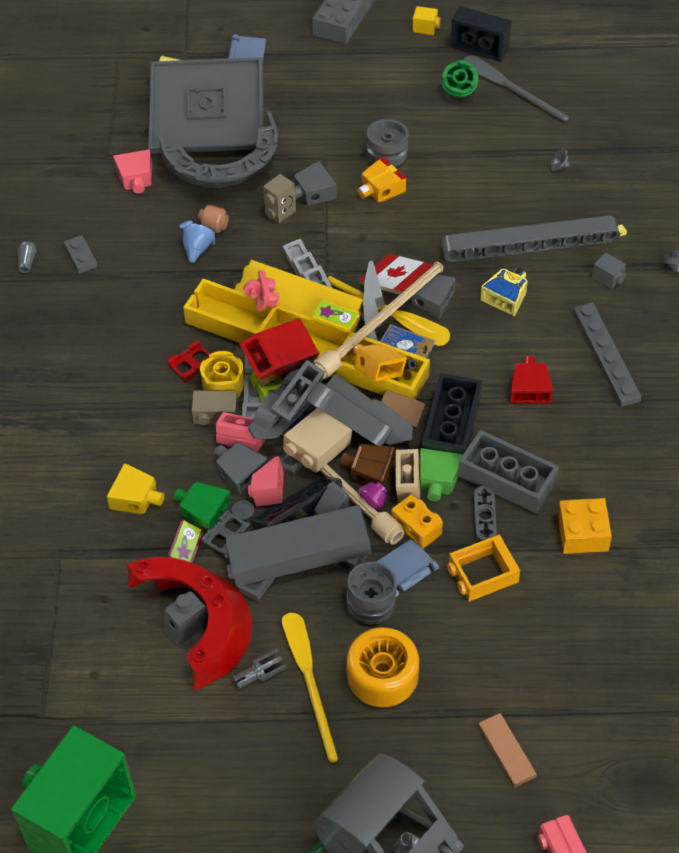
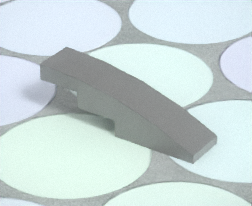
M301 238L282 246V250L297 276L332 288L321 265H317L311 252L306 250Z
M373 261L368 263L364 284L363 305L365 325L379 313L377 307L385 305ZM375 329L367 335L368 338L377 340Z

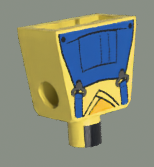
M517 268L512 273L506 269H501L481 287V301L515 316L527 291L528 281L525 279V271Z

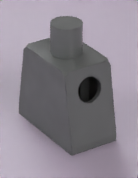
M320 161L295 174V199L301 197L308 206L337 199V185Z
M437 274L412 296L411 304L440 319L455 292L456 278Z
M236 443L229 450L220 445L214 451V456L218 458L216 466L219 476L237 496H240L248 489V485H251L252 475L267 464L266 457L240 443Z
M193 592L178 596L176 601L164 610L163 631L177 647L208 625L207 608Z

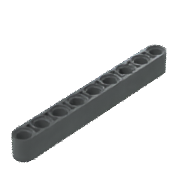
M601 216L445 236L441 240L445 260L456 262L611 243L620 237V232L613 216Z

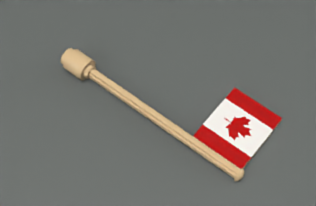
M388 254L376 264L375 269L381 290L396 293L399 296L336 351L326 350L313 362L314 365L325 371L323 379H327L341 367V358L433 277L438 273H442L443 265L439 262L429 264L393 254ZM366 274L358 280L359 284H365Z

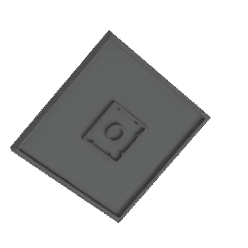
M262 57L151 62L148 150L150 149L151 154L161 153L158 138L161 135L166 148L182 145L185 152L256 149L258 141L257 129L264 127Z

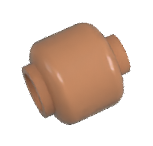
M207 205L204 210H200L198 215L200 224L208 227L214 233L225 230L229 220V215L226 214L225 209L214 205Z

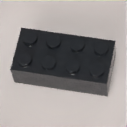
M440 373L422 441L423 449L457 454L465 453L471 442L479 408L482 380Z

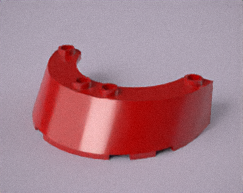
M153 557L127 564L128 586L130 588L152 580L159 593L173 588L190 587L204 601L208 611L207 629L200 641L189 650L187 656L188 663L193 670V689L195 691L224 677L238 665L239 660L250 644L252 617L245 598L230 581L201 566L177 558Z

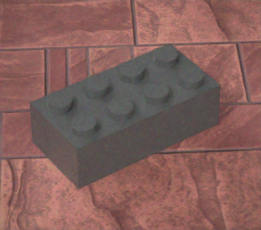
M324 0L312 18L313 35L346 45L374 0Z
M482 430L478 432L459 460L458 467L459 477L478 486H488L493 489L494 494L536 514L557 483L559 466Z

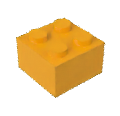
M605 498L560 501L558 522L563 554L609 551L612 535Z

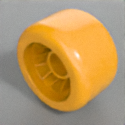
M379 627L365 631L352 642L346 659L347 680L357 698L368 705L382 708L398 705L411 696L419 678V655L415 644L409 637L398 630Z

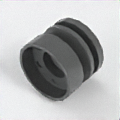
M364 562L354 567L349 573L347 580L346 596L347 611L353 619L363 624L373 625L386 621L393 614L397 580L393 571L386 565L377 562Z

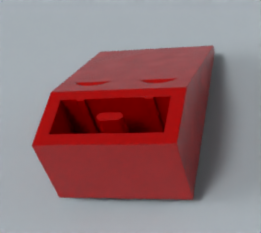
M300 318L258 332L239 343L256 376L264 386L305 363L306 360H310L320 354Z

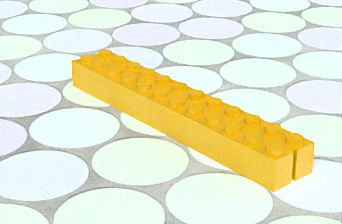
M206 279L201 280L194 291L195 295L192 294L183 307L186 324L238 343L258 332L300 318L320 353L308 360L311 363L326 350L336 351L355 334L354 332L345 333L312 321L311 317L279 305H276V307L266 306L264 311L257 310L255 298L248 297L242 292ZM365 337L358 344L363 346L374 344L386 346L407 357L406 360L414 359L417 362L416 369L403 372V375L398 379L374 382L355 368L357 356L353 354L355 348L353 347L341 358V367L331 375V377H334L338 374L350 384L383 396L386 390L416 400L429 377L430 359Z

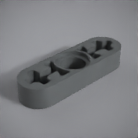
M479 486L474 492L475 534L477 542L497 535L495 495L493 489L488 486ZM483 494L486 495L487 498L486 504H482L483 501L481 495ZM488 512L491 518L484 520L479 517V514ZM484 527H488L489 537L487 538L483 534Z

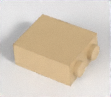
M316 408L284 435L283 450L289 456L300 461L303 466L317 473L350 445L352 429L326 411Z

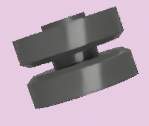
M382 119L372 123L367 129L366 156L368 160L374 164L384 157L394 167L405 162L408 157L409 130L401 122L392 119Z

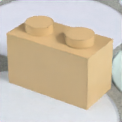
M418 449L396 450V491L398 502L403 501L411 494L415 498L420 499V460Z

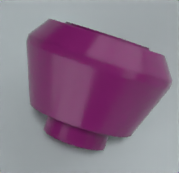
M370 482L359 488L358 494L375 510H381L387 499L385 495L387 490L379 482L376 484Z

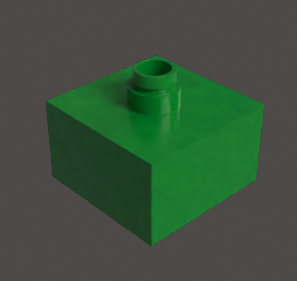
M73 725L43 766L34 764L29 768L22 781V788L25 791L11 810L28 850L31 852L97 853L136 798L125 754Z

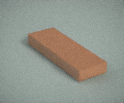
M501 713L479 722V729L514 788L536 778L535 770Z

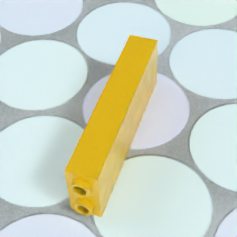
M251 260L249 265L245 266L242 280L234 289L244 293V285L249 280L257 281L259 277L258 272L261 270L265 271L266 278L275 279L276 286L274 292L279 295L277 305L312 317L320 301L325 299L358 311L360 313L359 320L364 312L363 299L254 260Z

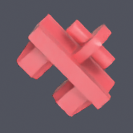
M259 270L257 281L249 280L244 285L243 290L246 296L255 298L257 310L264 311L266 306L276 307L279 295L274 292L276 286L275 279L266 278L265 271Z

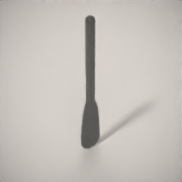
M469 55L463 59L472 64L479 76L505 86L563 122L569 120L566 114L512 83L502 73L479 57Z

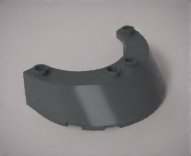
M267 112L268 126L257 129L258 141L256 149L243 159L230 164L210 165L204 163L203 166L199 165L184 151L182 145L166 148L162 135L158 136L161 158L166 168L174 176L192 185L222 188L240 184L257 175L270 161L278 143L277 127L271 112Z

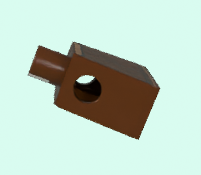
M361 444L356 456L347 453L343 454L341 466L351 468V480L363 486L370 482L374 484L379 482L386 488L395 462V448Z

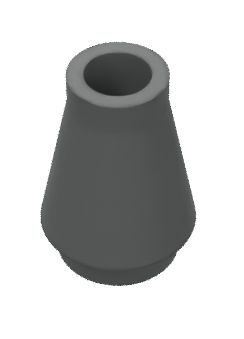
M21 242L17 247L18 270L22 273L30 272L37 253L35 244L31 242Z

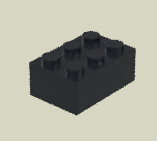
M460 6L451 22L450 48L502 62L509 50L511 20Z

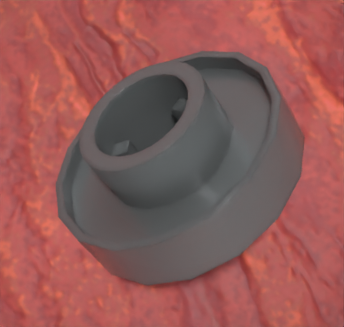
M671 250L670 254L663 255V263H667V267H670L673 272H679V250Z

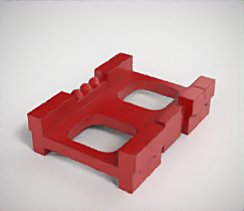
M197 340L190 344L188 349L180 353V355L175 354L167 360L168 366L187 383L196 377L195 374L200 373L202 362H198L193 356L202 351L209 358L210 353ZM183 362L191 367L185 373H181L176 368Z

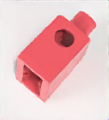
M150 149L113 155L116 172L124 189H133L135 193L139 194L144 192L145 187L152 184Z

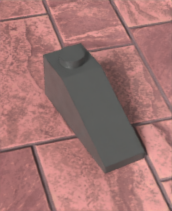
M306 360L272 406L271 411L290 422L307 402L306 398L317 381L322 382L325 371Z

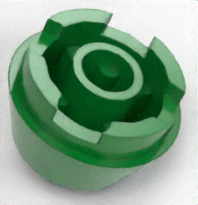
M458 60L449 64L444 69L441 82L443 88L449 94L455 97H465L476 89L479 76L471 63Z

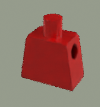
M533 356L524 357L523 363L515 365L510 403L551 404L553 387L546 364L536 363V358Z

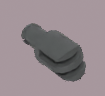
M277 647L252 660L251 667L232 676L234 682L244 678V680L236 684L239 690L257 679L264 682L288 669L286 664L267 674L264 673L265 670L283 661L282 657L279 656L260 665V662L279 652Z

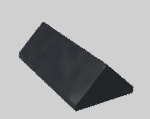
M322 475L282 500V503L276 504L256 516L250 522L258 530L314 516V509L328 485L333 481L342 488V481L340 478Z

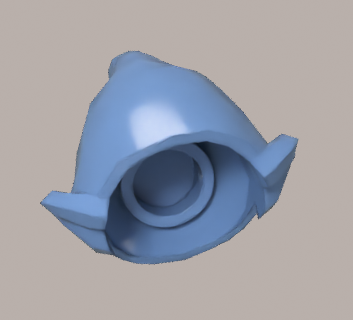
M186 221L180 224L179 227L183 229L182 240L188 261L194 263L210 244H215V233L208 227L192 224L193 221Z

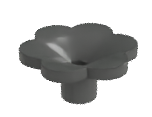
M566 149L556 152L555 157L550 163L552 171L561 170L563 167L568 168L570 162L567 161Z

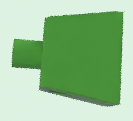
M421 448L420 489L428 491L427 498L429 500L439 501L441 494L449 495L452 493L458 479L459 460L463 454Z

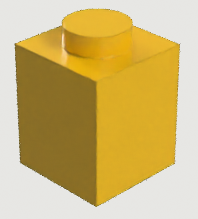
M417 6L413 16V32L434 35L436 28L440 26L438 9Z

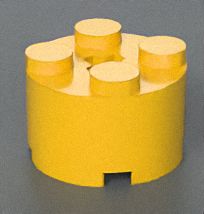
M218 351L210 354L209 358L205 361L203 360L200 366L203 390L237 391V398L240 397L245 382L241 359L239 357L236 358L233 356V353L228 351Z

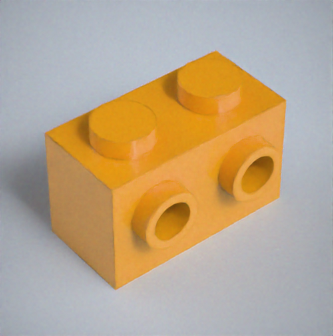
M412 494L392 508L391 516L402 526L404 533L422 549L442 534L443 522L440 516L432 513L421 499L415 498Z

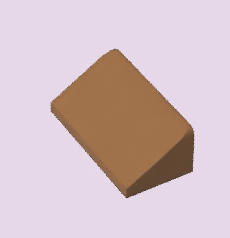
M386 390L381 403L411 424L413 428L417 429L425 414V404Z

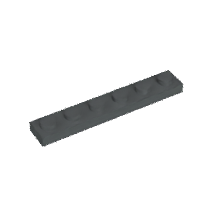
M594 303L574 307L573 313L620 407L641 402L642 396Z

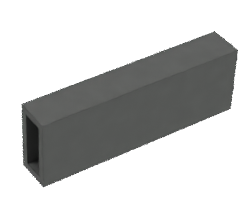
M360 505L225 537L227 547H223L226 561L230 560L231 565H227L229 578H234L237 587L372 554Z

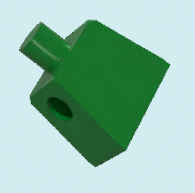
M198 482L194 483L188 492L178 488L173 497L174 501L180 503L181 517L203 529L204 533H207L209 529L211 530L216 522H219V518L231 504L228 490Z

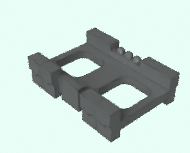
M226 510L219 518V522H216L211 530L209 529L201 538V544L204 546L208 545L221 553L223 558H225L223 547L219 548L212 544L211 541L217 535L225 538L252 531L251 524L244 522ZM230 520H235L241 524V527L236 532H232L225 527Z

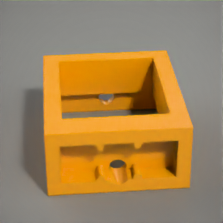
M500 534L450 553L449 563L447 564L450 575L452 577L455 576L458 581L457 586L462 595L465 594L469 602L519 583L520 569ZM493 554L504 574L471 586L461 566Z

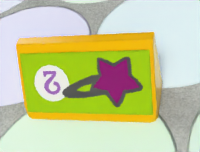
M322 299L314 311L311 320L345 333H350L358 325L360 313Z

